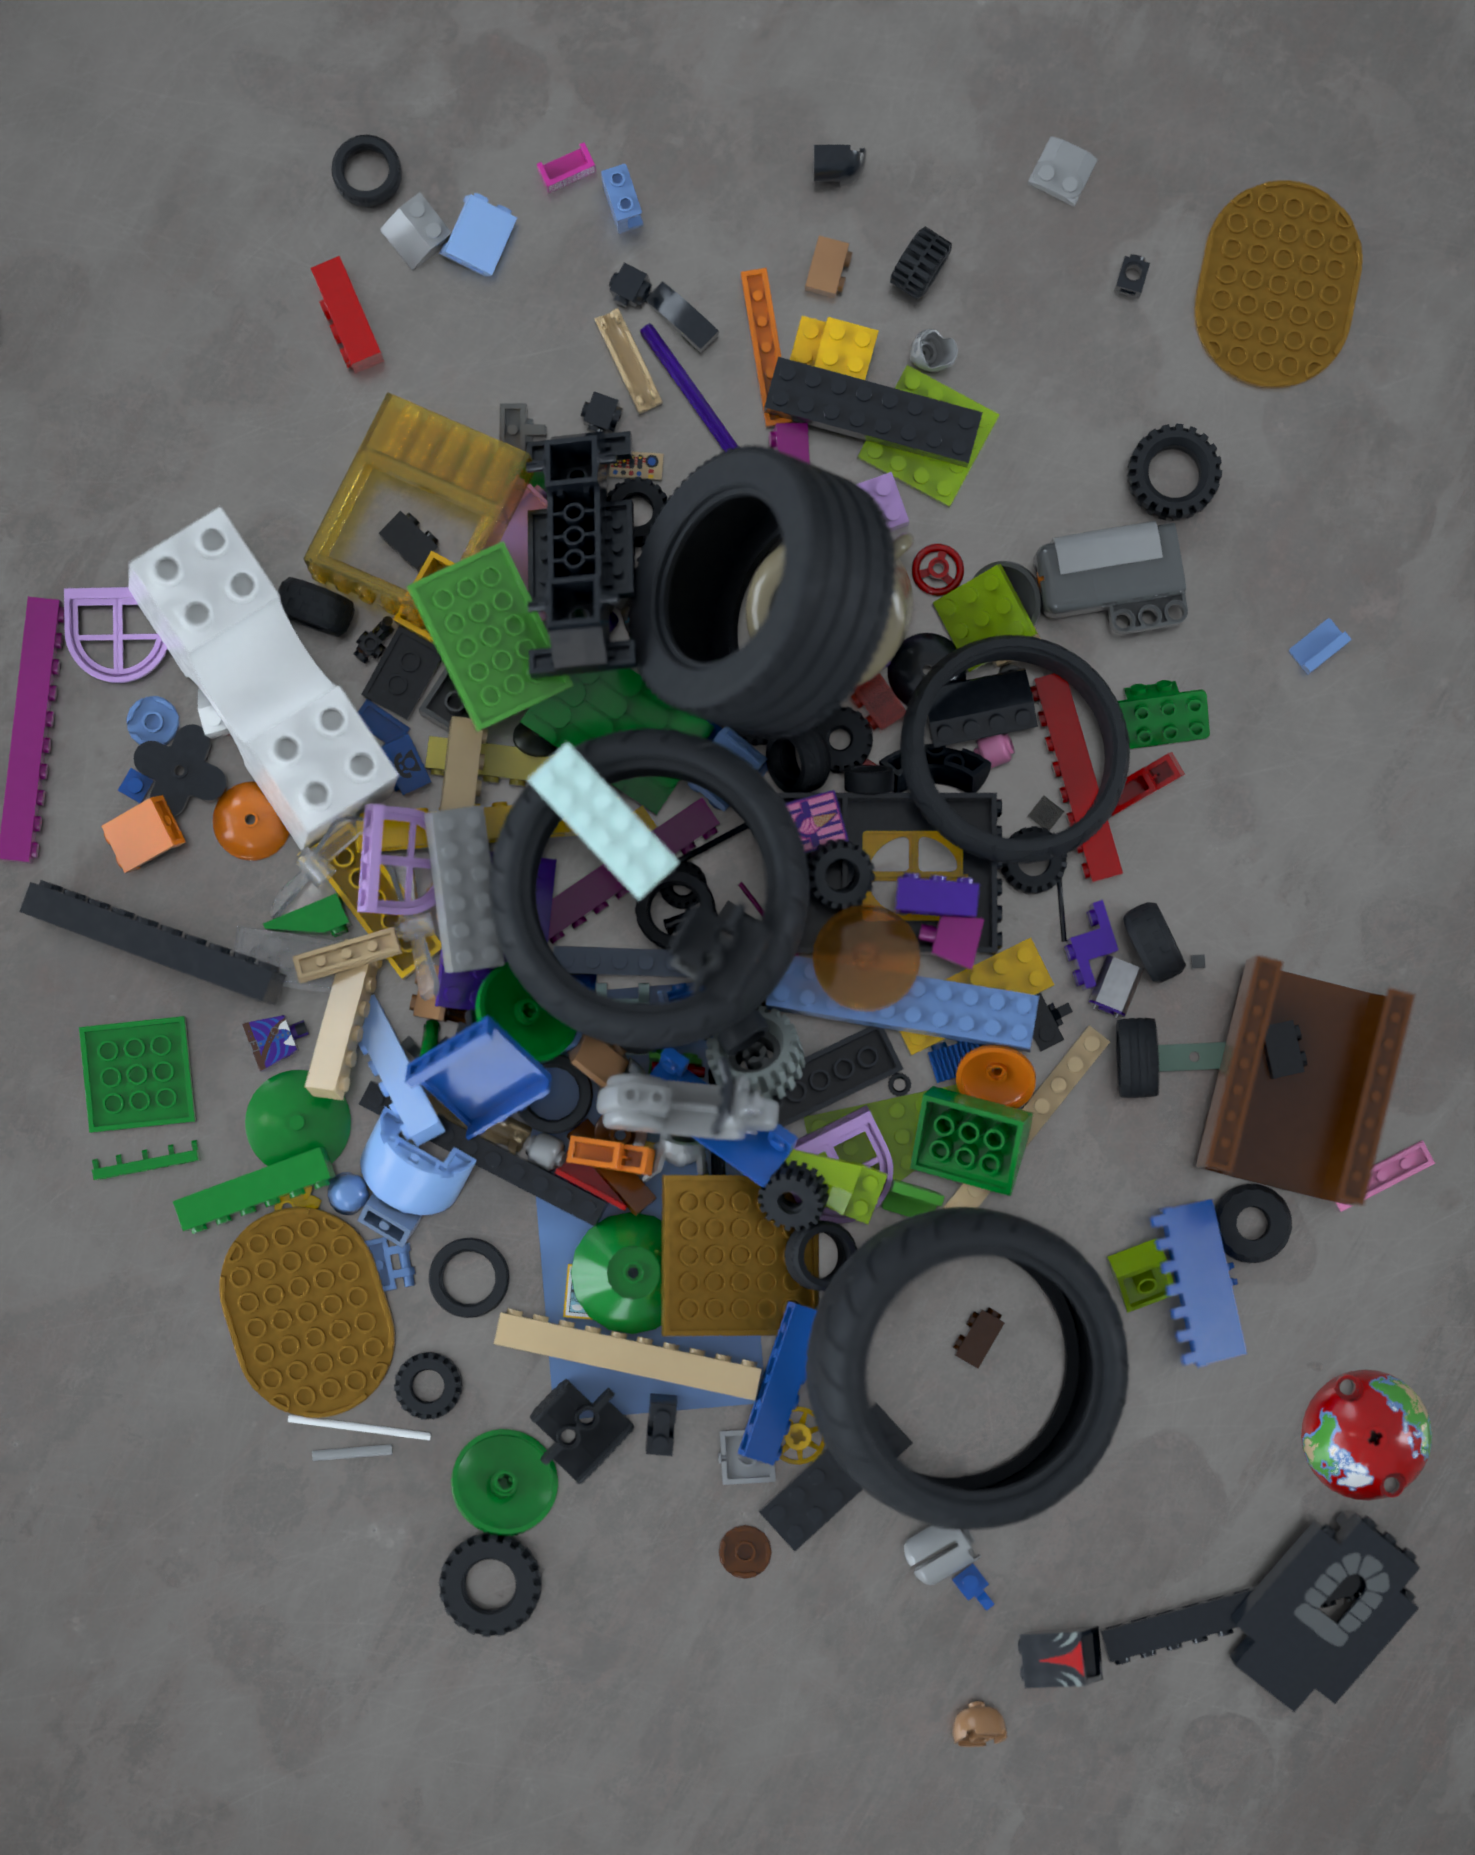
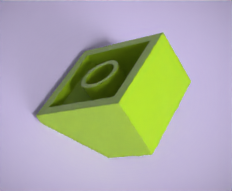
M1157 1238L1108 1256L1111 1271L1127 1313L1171 1297L1167 1295L1166 1286L1172 1285L1174 1282L1171 1272L1162 1273L1161 1263L1167 1262V1258L1163 1250H1157L1155 1243L1158 1240Z

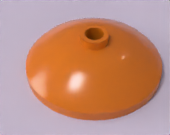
M244 782L233 786L218 800L214 809L213 829L215 836L228 853L239 859L248 861L266 859L277 853L289 838L290 833L256 782ZM254 815L255 822L251 825L247 824V816Z
M985 1045L973 1049L961 1059L957 1067L956 1084L961 1094L1019 1108L1033 1095L1036 1085V1074L1031 1062L1019 1051L1003 1045Z

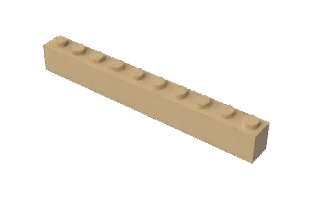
M1090 1025L1086 1027L1022 1107L1021 1110L1033 1113L1026 1147L1110 1043L1108 1039ZM962 1183L943 1208H978L991 1191Z
M509 1308L507 1313H500L494 1341L496 1345L755 1401L762 1368L757 1367L758 1362L742 1359L741 1364L730 1362L731 1356L717 1353L715 1358L707 1357L704 1350L690 1348L689 1352L679 1351V1345L667 1342L663 1343V1347L652 1345L653 1339L639 1336L637 1341L626 1339L627 1334L612 1331L610 1336L601 1334V1328L588 1325L585 1326V1330L574 1328V1322L559 1320V1324L548 1322L549 1317L533 1314V1319L522 1317L523 1311Z

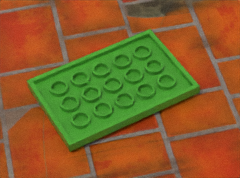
M504 541L407 586L477 732L574 686L569 675L533 679L529 675V650L551 648L550 637L539 613L528 612L527 602L532 601Z

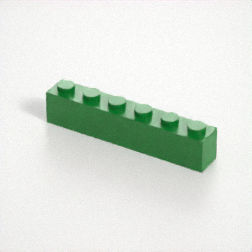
M319 1147L174 1200L173 1204L182 1230L191 1231L192 1234L207 1230L206 1225L216 1221L217 1225L232 1221L231 1216L240 1213L241 1216H246L256 1212V1206L265 1204L267 1208L281 1203L280 1198L289 1195L290 1198L305 1194L304 1189L314 1186L315 1190L330 1185L329 1180L336 1178L326 1147Z

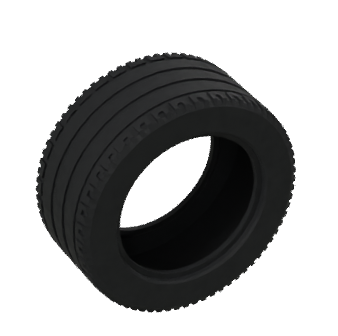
M745 445L744 447L738 446L735 449H728L727 452H720L719 456L714 455L711 460H706L702 466L699 465L695 472H691L688 478L681 482L680 487H676L674 494L670 495L667 499L666 505L662 506L660 514H657L654 525L652 524L650 527L651 531L645 538L646 542L640 550L642 552L637 559L638 565L635 568V597L631 598L628 603V607H630L628 612V618H630L628 622V628L630 629L629 639H635L639 675L642 676L643 682L647 683L648 689L666 704L680 711L747 735L765 739L792 737L794 734L799 735L802 731H808L810 727L817 726L819 721L823 722L827 715H832L834 709H838L843 700L846 701L849 698L850 692H854L857 683L861 682L863 674L867 673L869 664L873 662V656L875 652H878V645L883 640V632L888 626L886 623L891 615L892 597L895 595L893 588L896 584V578H894L896 573V567L894 566L896 556H894L895 546L892 545L894 541L893 536L890 535L891 529L887 526L888 520L884 517V512L880 509V505L875 502V499L866 490L846 478L781 451L764 446ZM783 537L784 564L777 594L760 628L739 649L738 620L748 583L766 552Z

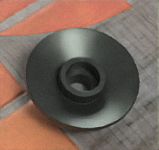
M521 722L514 729V744L521 752L527 755L547 757L554 755L560 750Z

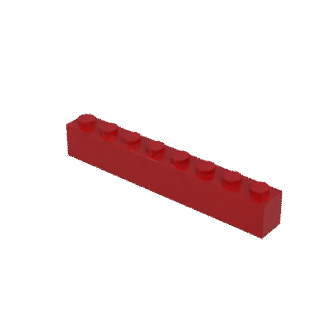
M1053 673L1035 678L1033 680L1034 686H1030L1033 701L1039 702L1041 711L1037 712L1040 726H1045L1048 736L1044 737L1048 752L1053 751L1055 762H1052V768L1055 777H1060L1063 787L1059 788L1062 802H1067L1070 812L1066 813L1070 827L1087 813L1098 794L1099 787L1069 683ZM1107 820L1094 836L1076 848L1078 854L1082 853L1085 862L1081 864L1083 876L1085 879L1089 878L1091 884L1123 874Z

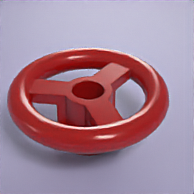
M931 544L921 549L915 556L912 563V576L916 585L922 591L930 595L942 596L955 590L960 585L964 576V563L959 553L952 547L945 544ZM939 551L938 556L929 562L928 568L920 570L923 558L929 553ZM946 554L950 555L956 564L954 579L948 574L949 563L945 559ZM935 565H941L943 567V572L936 573L933 570V567ZM932 576L935 579H942L947 586L934 588L927 585L922 578Z

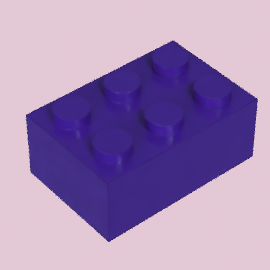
M904 873L903 877H898L896 882L894 913L975 918L977 916L979 884H974V879L958 877L956 882L946 881V876L931 875L928 880L920 879V874Z

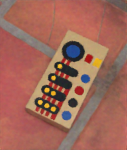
M633 452V459L619 460L617 464H610L609 478L626 479L630 477V479H635V477H641L643 480L662 481L664 454Z

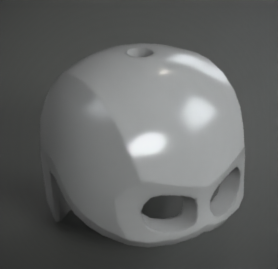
M927 329L919 332L913 340L910 349V360L922 370L929 372L942 371L955 362L958 347L953 338H943L937 330Z

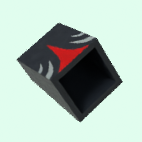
M1099 1626L1031 1631L1020 1635L1018 1650L1022 1655L1023 1663L1020 1674L1025 1688L1086 1686L1103 1680Z

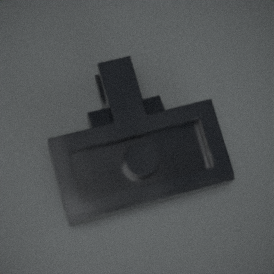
M1039 993L1037 994L1039 1001L1033 1038L1041 1052L1064 1040L1058 1027L1064 1024L1061 1018L1072 1013L1073 1010L1069 1003L1055 1008L1053 1003L1047 1005L1042 994Z

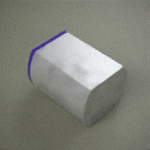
M1107 955L1096 981L1097 986L1094 987L1088 1003L1094 1005L1093 1009L1098 1007L1099 1010L1105 1013L1116 1014L1115 1018L1117 1016L1125 1017L1144 970Z

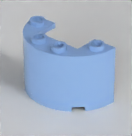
M384 1107L361 1154L360 1167L365 1182L378 1199L402 1213L431 1215L448 1209L457 1200L477 1160L453 1147L443 1163L399 1137L401 1133L400 1126L404 1123L401 1117L396 1119L392 1111Z

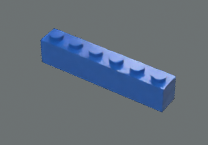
M788 1301L738 1454L774 1466L775 1461L779 1460L782 1454L781 1442L784 1435L786 1436L790 1430L791 1421L789 1419L792 1410H795L799 1403L800 1397L798 1392L800 1386L806 1381L807 1348L813 1319L817 1310Z

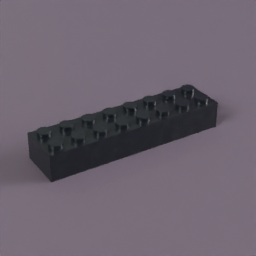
M778 357L764 407V413L801 423H808V425L966 468L970 461L983 413Z

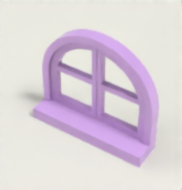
M129 587L64 588L66 644L75 662L85 672L105 682L127 683L148 675L161 663L168 649L158 633L123 634V605H138L128 589ZM113 605V635H79L78 606ZM156 639L153 649L143 661L135 666L124 669L123 640ZM113 640L114 669L95 663L86 654L80 641Z
M381 804L365 805L357 912L412 915L428 910L436 904L433 886L423 896L411 900L413 867L431 869L430 859L414 858L416 825L426 830L425 812L412 808L384 806ZM383 819L410 822L407 857L381 855ZM380 864L406 867L404 902L378 900Z
M867 1105L797 1139L795 1150L817 1155L825 1151L828 1157L839 1159L834 1146L865 1131L877 1156L862 1164L870 1167L879 1163V1171L888 1174L875 1209L883 1202L892 1183L893 1162L890 1151ZM792 1193L797 1203L803 1202L800 1196ZM826 1206L822 1216L819 1218L822 1221L835 1223L856 1221Z

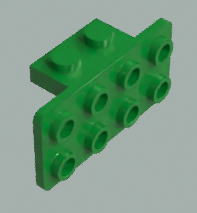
M1161 680L1156 684L1149 685L1134 684L1131 687L1123 688L1125 700H1120L1118 703L1127 725L1129 749L1205 739L1210 736L1208 702L1205 690L1179 692L1176 681Z

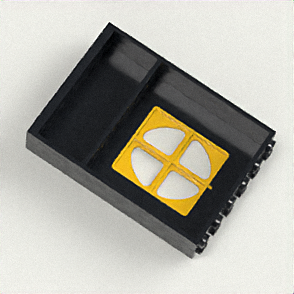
M820 793L778 794L784 803H788ZM836 793L848 839L864 849L870 856V861L886 843L900 837H906L909 840V869L907 871L891 872L873 871L875 881H897L898 877H903L904 873L920 874V879L928 880L931 875L946 876V881L956 882L958 877L974 879L973 883L979 884L977 916L975 918L984 919L976 955H995L998 949L1002 948V932H997V923L1002 921V905H997V896L1002 895V879H997V870L1002 868V863L972 855L945 839L925 819L910 793ZM940 793L949 806L967 822L983 831L1002 837V826H997V817L1002 815V799H997V793ZM927 837L944 845L956 859L957 869L955 871H921L918 866L919 839ZM811 852L805 854L807 862H809L811 858L809 856ZM844 858L834 860L826 869L825 879L827 884L834 889H842L848 886L854 877V866L849 860ZM809 890L808 914L803 937L796 955H933L931 952L934 942L918 938L922 923L937 927L940 916H923L918 914L902 916L884 908L870 891L866 893L867 898L864 901L862 899L858 901V905L854 907L850 905L846 909H841L840 907L833 908L822 903Z

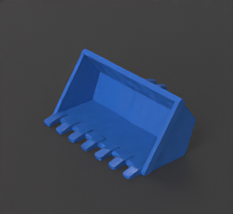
M1213 1199L1159 1208L1160 1215L1150 1218L1153 1228L1163 1226L1166 1238L1158 1239L1155 1243L1158 1251L1168 1249L1171 1261L1161 1263L1162 1273L1173 1272L1176 1284L1166 1286V1292L1168 1296L1179 1295L1181 1304L1180 1307L1171 1309L1173 1319L1183 1317L1186 1326L1185 1330L1176 1332L1178 1342L1189 1340L1191 1349L1190 1353L1181 1355L1182 1364L1194 1363L1197 1367H1203L1209 1363L1247 1354L1232 1288L1233 1285L1238 1284L1237 1278H1230L1229 1270L1235 1267L1233 1262H1226Z

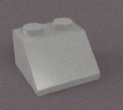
M420 192L399 207L380 229L412 271L441 250L443 244L448 242L452 233Z

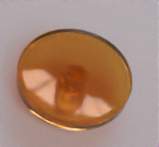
M858 905L835 914L822 927L813 949V966L820 986L833 1001L851 1010L863 1012L878 1011L894 1005L910 991L919 972L920 949L913 930L898 914L880 906Z

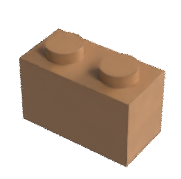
M823 236L818 237L805 291L834 299L837 292L842 293L846 277L842 276L843 268H849L853 252L848 251L849 243Z

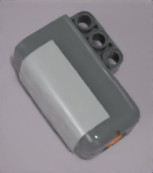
M1156 521L1055 537L1052 538L1050 543L1042 545L1034 556L1035 576L1041 588L1042 612L1049 618H1061L1108 610L1111 629L1117 634H1130L1177 626L1188 615L1185 595L1186 581L1175 523L1157 525ZM1169 607H1179L1182 612L1181 618L1177 620L1172 619L1168 614ZM1146 610L1152 611L1156 616L1155 622L1152 624L1145 623L1142 619V613ZM1119 615L1127 616L1130 621L1129 627L1120 628L1116 624V617Z

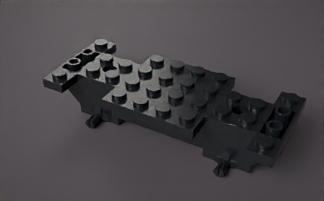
M604 431L554 436L550 440L527 442V473L543 471L545 475V488L547 490V509L527 511L528 593L532 601L527 602L529 613L545 611L551 648L529 650V675L531 679L637 668L635 639L610 642L609 604L620 603V599L635 597L634 504L632 499L607 502V464H617L619 460L633 459L632 434L630 431L604 434Z

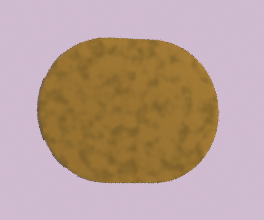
M1277 180L1246 189L1234 197L1218 214L1211 227L1205 246L1195 297L1194 316L1199 338L1207 354L1228 375L1238 381L1256 387L1286 388L1299 385L1317 376L1340 353L1350 331L1362 271L1361 241L1359 240L1354 222L1346 210L1332 199L1329 194L1319 188L1297 181Z
M308 1207L285 1208L268 1213L248 1225L239 1234L226 1254L220 1276L219 1292L223 1313L239 1364L252 1388L277 1409L307 1418L338 1415L362 1403L376 1390L384 1379L390 1367L395 1347V1329L390 1307L374 1257L364 1239L352 1226L341 1218L329 1212Z

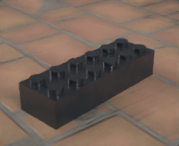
M869 1026L805 1057V1068H801L803 1073L801 1079L794 1078L796 1087L792 1091L788 1088L784 1089L786 1096L781 1099L777 1095L771 1097L779 1105L777 1123L782 1127H786L902 1071L904 1068L885 1029Z
M875 1403L870 1408L876 1426L889 1448L899 1457L913 1442L886 1412ZM826 1448L760 1508L759 1513L786 1543L796 1551L860 1493L863 1488L848 1476L833 1458L828 1448Z

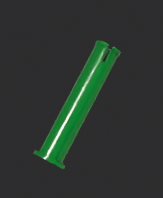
M428 1020L423 1025L420 1056L438 1045L440 1024L436 1020Z

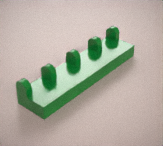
M192 1140L191 1147L193 1150L175 1153L174 1144L168 1145L169 1155L149 1158L148 1149L142 1150L143 1160L123 1163L122 1155L119 1154L116 1155L117 1165L100 1168L99 1160L93 1159V1180H102L201 1161L197 1140Z

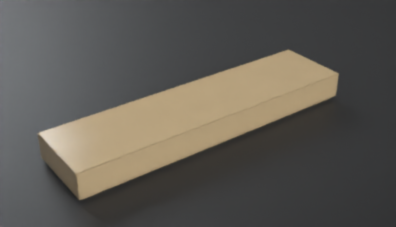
M394 926L292 957L300 983H304L402 954V950Z

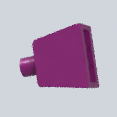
M940 916L937 927L922 923L918 939L934 942L931 954L965 969L972 970L984 919Z

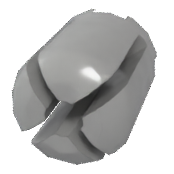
M931 1525L909 1538L904 1546L905 1558L909 1566L920 1562L956 1540L957 1542L917 1566L913 1571L916 1577L927 1585H935L970 1563L980 1559L981 1554L975 1555L971 1546L975 1540L969 1530L946 1529Z

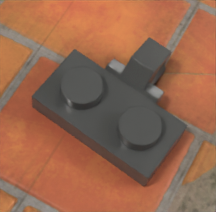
M501 403L499 456L526 457V443L533 442V437H547V426L545 424H533V419L527 418L526 403Z

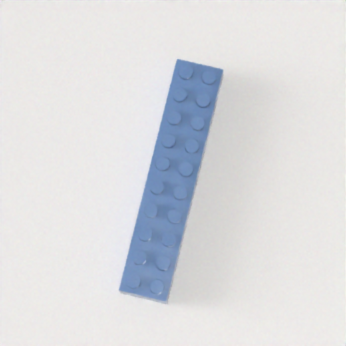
M795 956L781 981L767 997L766 1007L770 1010L774 1008L782 1012L982 1045H1003L1015 1050L1030 1052L1039 996Z

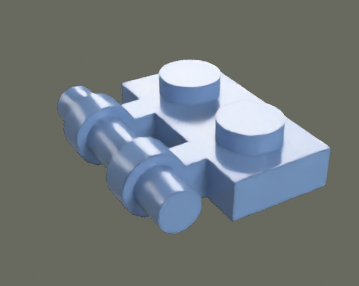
M385 1237L365 1241L374 1257L384 1291L397 1289L395 1278L403 1277L405 1287L415 1285L413 1276L416 1274L415 1268L411 1266L409 1251H411L410 1243L406 1242L402 1248L397 1244L396 1246L389 1247L388 1240ZM398 1253L401 1269L393 1270L391 1255Z

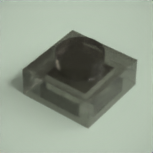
M1043 796L1027 817L1041 828L1044 827L1050 831L1065 811L1046 796Z

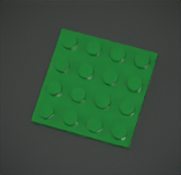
M185 1016L79 1027L89 1133L196 1122Z

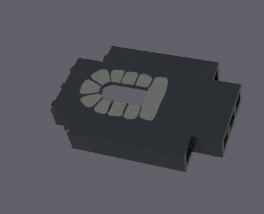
M1342 1512L1336 1518L1341 1527L1337 1533L1328 1524L1324 1523L1321 1526L1314 1520L1231 1616L1235 1625L1248 1635L1230 1655L1234 1665L1293 1712L1301 1706L1315 1689L1336 1704L1419 1609L1414 1601L1416 1596L1405 1587L1420 1569L1415 1561L1417 1556L1407 1547L1403 1549L1396 1545L1398 1541L1389 1532L1385 1531L1382 1534L1377 1530V1523L1367 1515L1362 1518L1355 1512L1349 1517ZM1359 1574L1363 1576L1366 1580L1364 1592L1337 1623L1318 1609L1348 1575Z

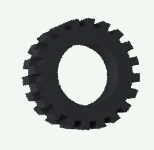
M1177 423L1175 427H1170L1169 424L1162 425L1161 429L1156 430L1155 428L1150 431L1146 437L1139 441L1134 449L1127 467L1129 468L1127 473V482H1130L1129 491L1131 496L1135 495L1137 498L1135 502L1138 506L1141 507L1143 505L1147 509L1146 513L1149 515L1157 514L1159 515L1158 519L1162 520L1172 518V521H1180L1182 517L1188 519L1193 517L1198 511L1201 512L1217 492L1220 486V479L1222 478V470H1220L1221 457H1217V447L1215 444H1210L1207 441L1209 437L1205 433L1202 435L1198 434L1195 427L1190 426L1187 429L1183 428L1184 424ZM1175 449L1183 451L1192 457L1198 467L1199 480L1196 488L1191 493L1183 497L1174 498L1159 493L1153 487L1149 478V465L1153 457L1158 453Z

